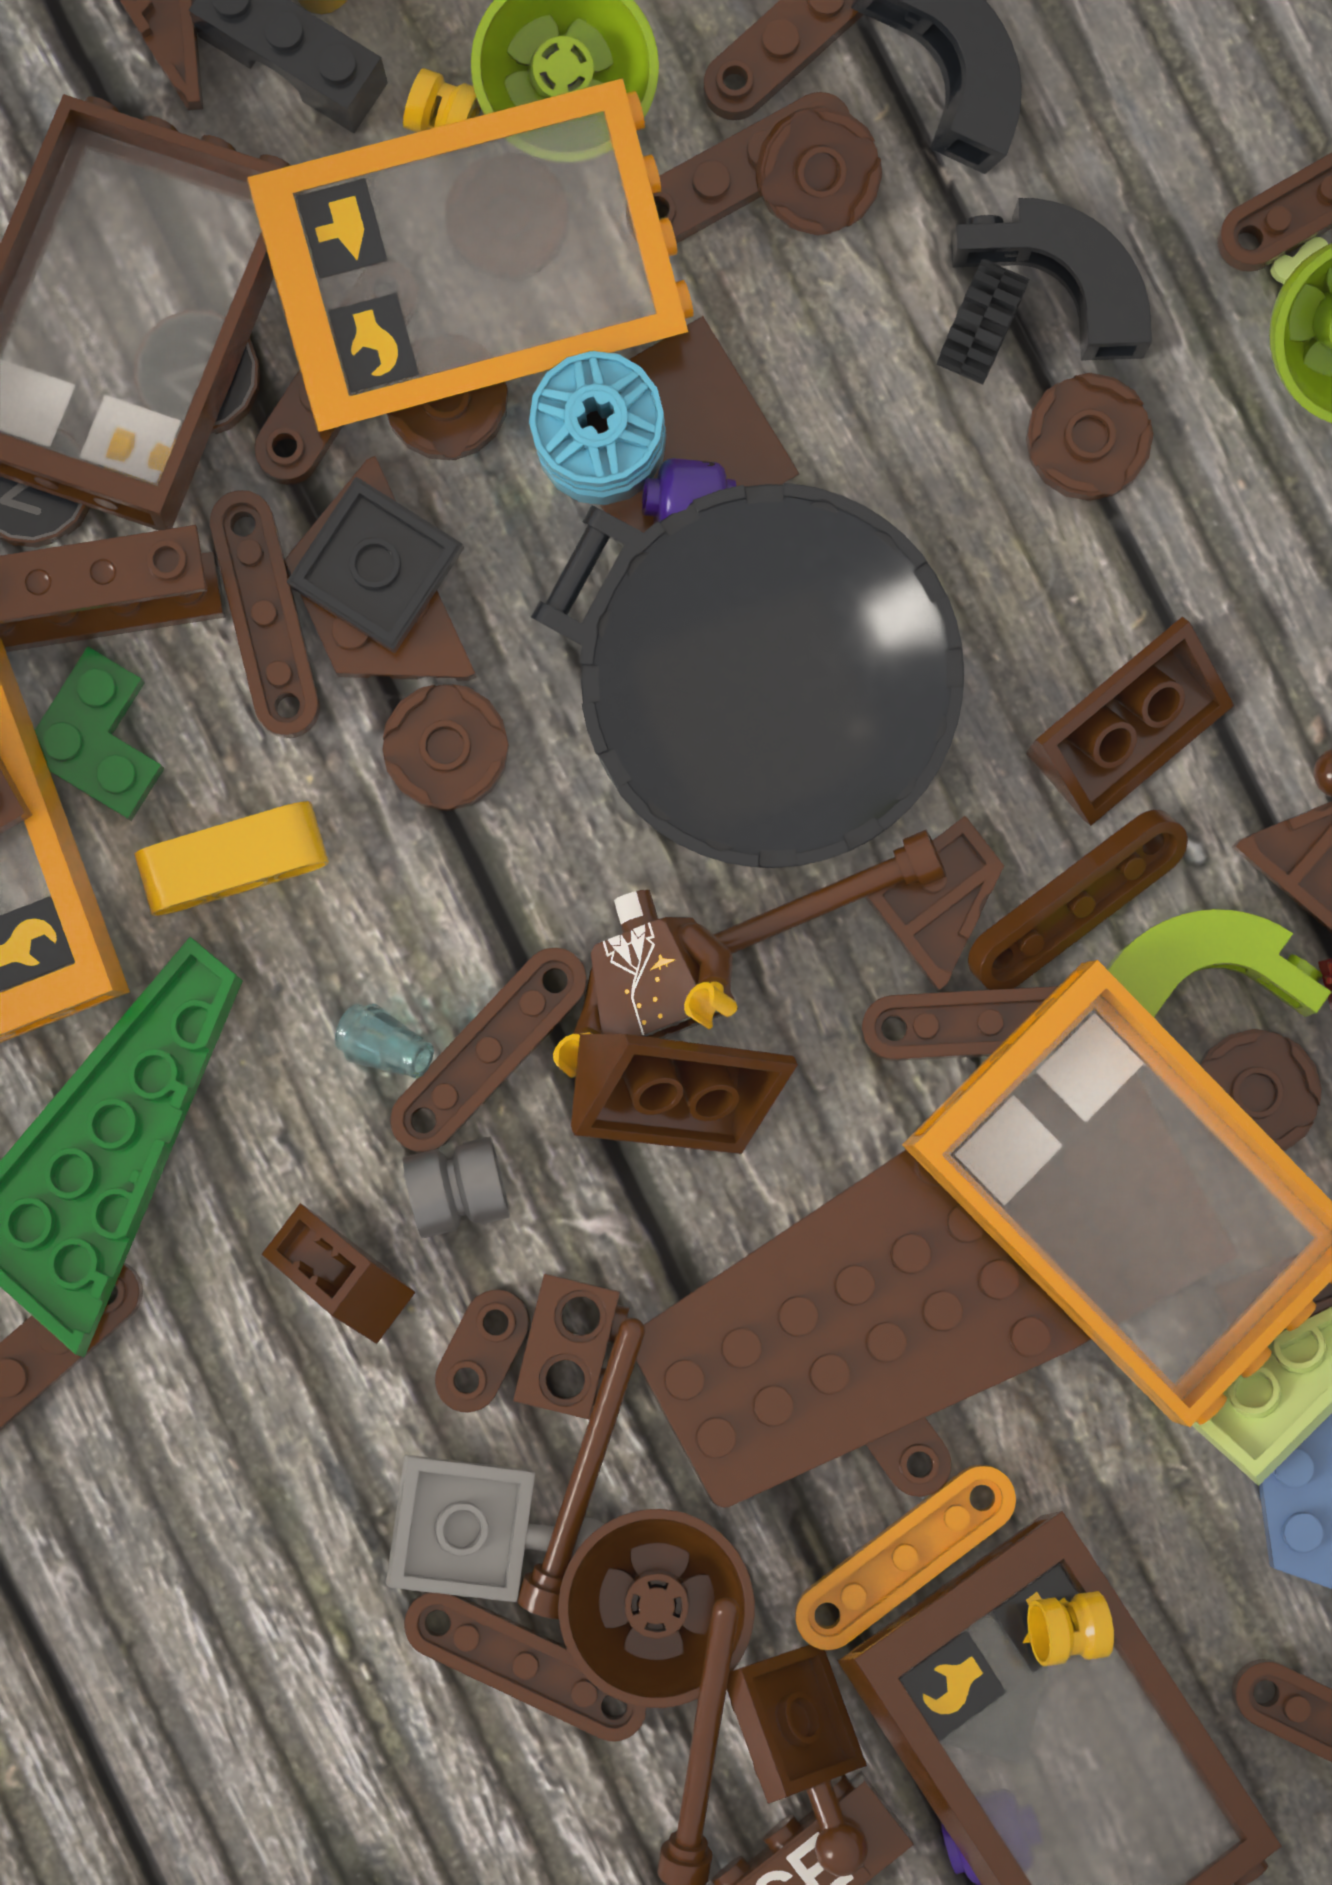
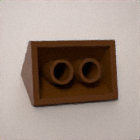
M1181 617L1035 739L1026 754L1080 817L1092 826L1231 709L1234 704L1191 623L1184 617Z
M580 1034L571 1128L574 1136L742 1154L798 1064L792 1055L629 1034Z

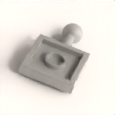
M405 1454L386 1585L389 1588L517 1602L524 1550L546 1552L554 1526L528 1523L535 1472L528 1469ZM584 1518L573 1555L581 1544L604 1523L594 1518Z

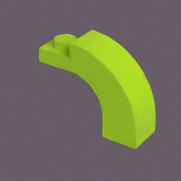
M1212 909L1194 911L1165 920L1127 944L1106 967L1153 1017L1156 1016L1173 990L1185 977L1204 969H1227L1243 974L1304 1017L1317 1013L1331 994L1330 990L1318 983L1323 975L1314 966L1294 954H1290L1287 960L1279 955L1293 935L1292 932L1263 917L1234 910Z

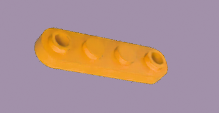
M973 1465L962 1470L945 1483L942 1488L929 1495L808 1587L799 1597L795 1607V1622L802 1638L811 1646L821 1650H835L845 1646L1002 1527L1012 1516L1016 1505L1015 1490L1009 1478L998 1469L988 1465ZM979 1485L990 1487L993 1493L991 1504L984 1509L974 1508L969 1499L973 1488ZM832 1603L837 1606L839 1617L833 1625L823 1626L817 1623L815 1611L819 1605Z

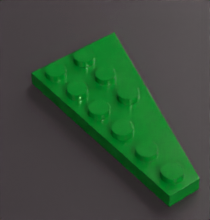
M192 937L186 940L0 1161V1287L75 1355L85 1357L243 982L239 976Z

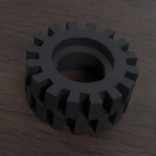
M983 259L959 307L936 365L983 385L1030 279Z

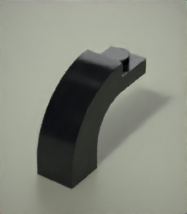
M854 0L852 9L914 38L931 53L937 62L945 84V105L930 149L983 174H986L1005 158L1014 137L1020 115L1022 96L1021 75L1012 41L1003 23L987 1Z
M1018 198L1012 216V223H1004L1003 218L1000 216L980 215L967 219L966 224L956 225L951 242L952 267H979L983 259L999 266H1028L1048 273L1066 288L1074 301L1079 317L1081 361L1144 358L1152 343L1150 306L1145 284L1131 255L1122 243L1098 221L1079 210L1061 203L1037 198Z

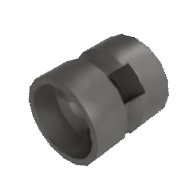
M491 1136L464 1142L462 1145L456 1146L451 1159H447L438 1149L403 1157V1169L409 1199L422 1239L456 1231L461 1216L464 1215L473 1223L481 1222V1224L510 1218L503 1178Z

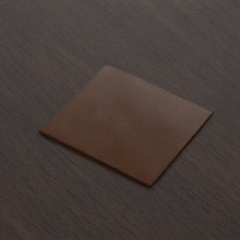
M704 316L688 324V332L664 338L629 359L631 362L642 367L658 389L664 412L667 436L663 462L670 458L716 462L724 467L727 479L736 481V486L782 485L799 475L798 470ZM597 411L586 415L588 426H593L598 434L608 430L607 418L602 419ZM643 489L630 499L600 505L606 513L643 533L654 524L653 516H644L642 514Z

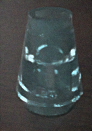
M374 1003L367 1006L362 1004L352 1005L340 1019L335 1033L336 1048L344 1052L348 1062L408 1075L415 1079L425 1074L434 1055V1047L431 1043L423 1040L422 1037Z

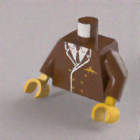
M639 890L616 898L614 905L623 933L593 946L591 951L592 967L583 1008L574 1033L563 1038L555 1047L553 1053L555 1064L570 1078L576 1076L580 1034H629L664 1039L700 1024L710 1030L713 1027V1019L723 1015L725 1017L732 1016L738 1010V1006L731 993L733 964L731 951L693 918L664 917L658 919L650 890Z

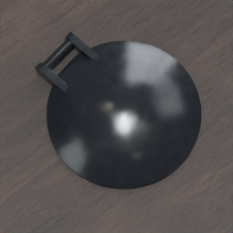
M784 483V485H740L715 491L694 499L686 510L672 513L661 522L657 521L644 533L591 505L582 521L587 525L582 537L546 603L539 600L531 618L582 646L580 664H582V710L595 754L598 755L617 791L641 818L675 843L700 855L725 863L747 867L784 868L817 863L850 852L890 828L912 808L940 770L951 747L959 722L963 700L964 661L959 628L948 595L923 554L900 530L871 509L843 495L817 487L793 483ZM610 538L623 545V548L583 622L580 623L569 617L568 614Z

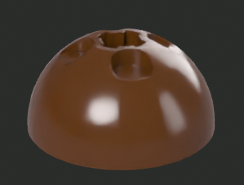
M638 1510L619 1516L602 1525L575 1552L565 1571L560 1588L558 1602L559 1624L563 1641L573 1662L581 1673L602 1692L619 1701L647 1708L674 1707L689 1703L699 1697L714 1603L721 1597H731L739 1606L730 1672L739 1664L746 1651L753 1630L755 1616L754 1592L750 1576L739 1553L714 1527L699 1518L675 1510ZM650 1581L651 1585L660 1584L665 1586L666 1583H668L666 1589L663 1587L650 1588L648 1582Z

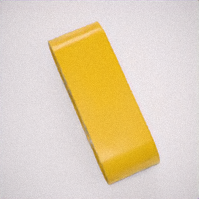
M309 801L292 803L160 842L134 853L152 916L186 910L320 869L329 863L313 806Z

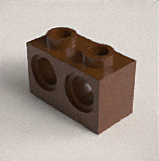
M548 1273L544 1274L516 1386L514 1402L590 1419L606 1368L602 1367L608 1342H615L620 1324L628 1318L630 1307L618 1305L621 1291ZM587 1297L596 1303L600 1311V1321L594 1331L588 1334H576L567 1328L563 1320V1310L572 1298ZM569 1360L575 1362L582 1369L585 1383L583 1389L577 1395L562 1397L554 1393L550 1388L548 1372L551 1366L558 1361Z

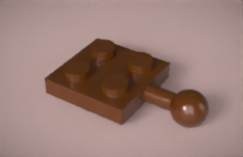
M807 1645L729 1672L727 1692L731 1700V1706L739 1722L753 1761L755 1773L760 1781L767 1803L769 1804L806 1790L821 1830L815 1843V1855L818 1863L826 1872L835 1876L842 1877L856 1873L866 1861L868 1844L861 1830L845 1821L831 1780L863 1768L867 1764L825 1650Z

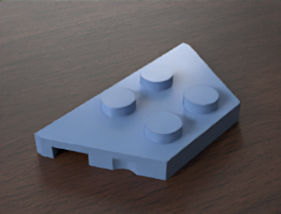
M1331 1414L1259 1485L1270 1567L1332 1589Z

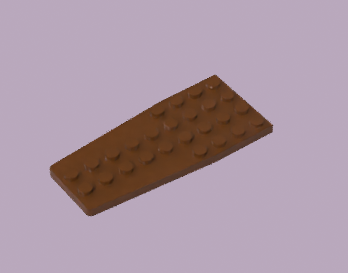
M1035 1073L1024 1079L950 1154L1116 1325L1238 1257L1136 1073L1086 1123ZM1014 1095L1062 1144V1147L1003 1205L954 1154ZM905 1149L644 1324L645 1335L636 1364L710 1500L715 1505L726 1508L1074 1350L1091 1340V1338Z

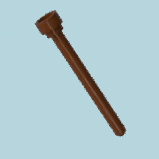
M926 829L903 839L904 846L893 850L895 855L893 858L713 935L733 954L904 880L908 886L920 881L922 886L946 877V871L935 844Z
M627 1318L620 1324L543 1563L536 1564L533 1572L527 1573L524 1576L517 1602L522 1608L533 1614L551 1619H559L558 1602L563 1576L571 1561L645 1335L644 1324L637 1318Z
M731 1597L719 1598L714 1603L678 1828L677 1831L670 1835L669 1840L662 1844L657 1873L659 1878L668 1885H706L709 1881L713 1853L708 1847V1841L703 1836L739 1617L738 1603Z

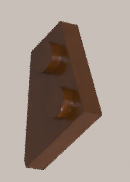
M966 816L933 840L946 871V877L922 886L920 881L908 886L904 880L865 897L937 992L947 985L956 963L978 922L987 899L1004 868L1003 863Z

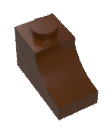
M301 1203L262 1253L268 1261L330 1315L376 1344L416 1293L381 1262L370 1256Z

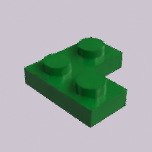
M87 646L37 725L35 733L51 773L132 822L165 768L112 734L145 682L140 677Z

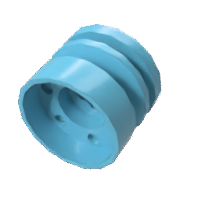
M589 351L567 357L545 374L532 396L529 424L542 470L557 490L578 502L607 505L627 500L644 488L646 477L654 478L663 463L667 437L664 412L658 389L642 367L619 354ZM597 411L602 419L607 418L608 430L598 434L593 426H588L586 415Z

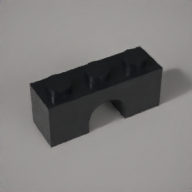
M195 0L188 10L199 38L249 69L252 68L256 61L268 66L297 89L302 102L354 134L388 84L381 56L290 0Z

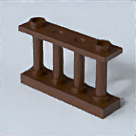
M196 525L0 555V638L6 652L226 618L217 556L214 552L201 553Z

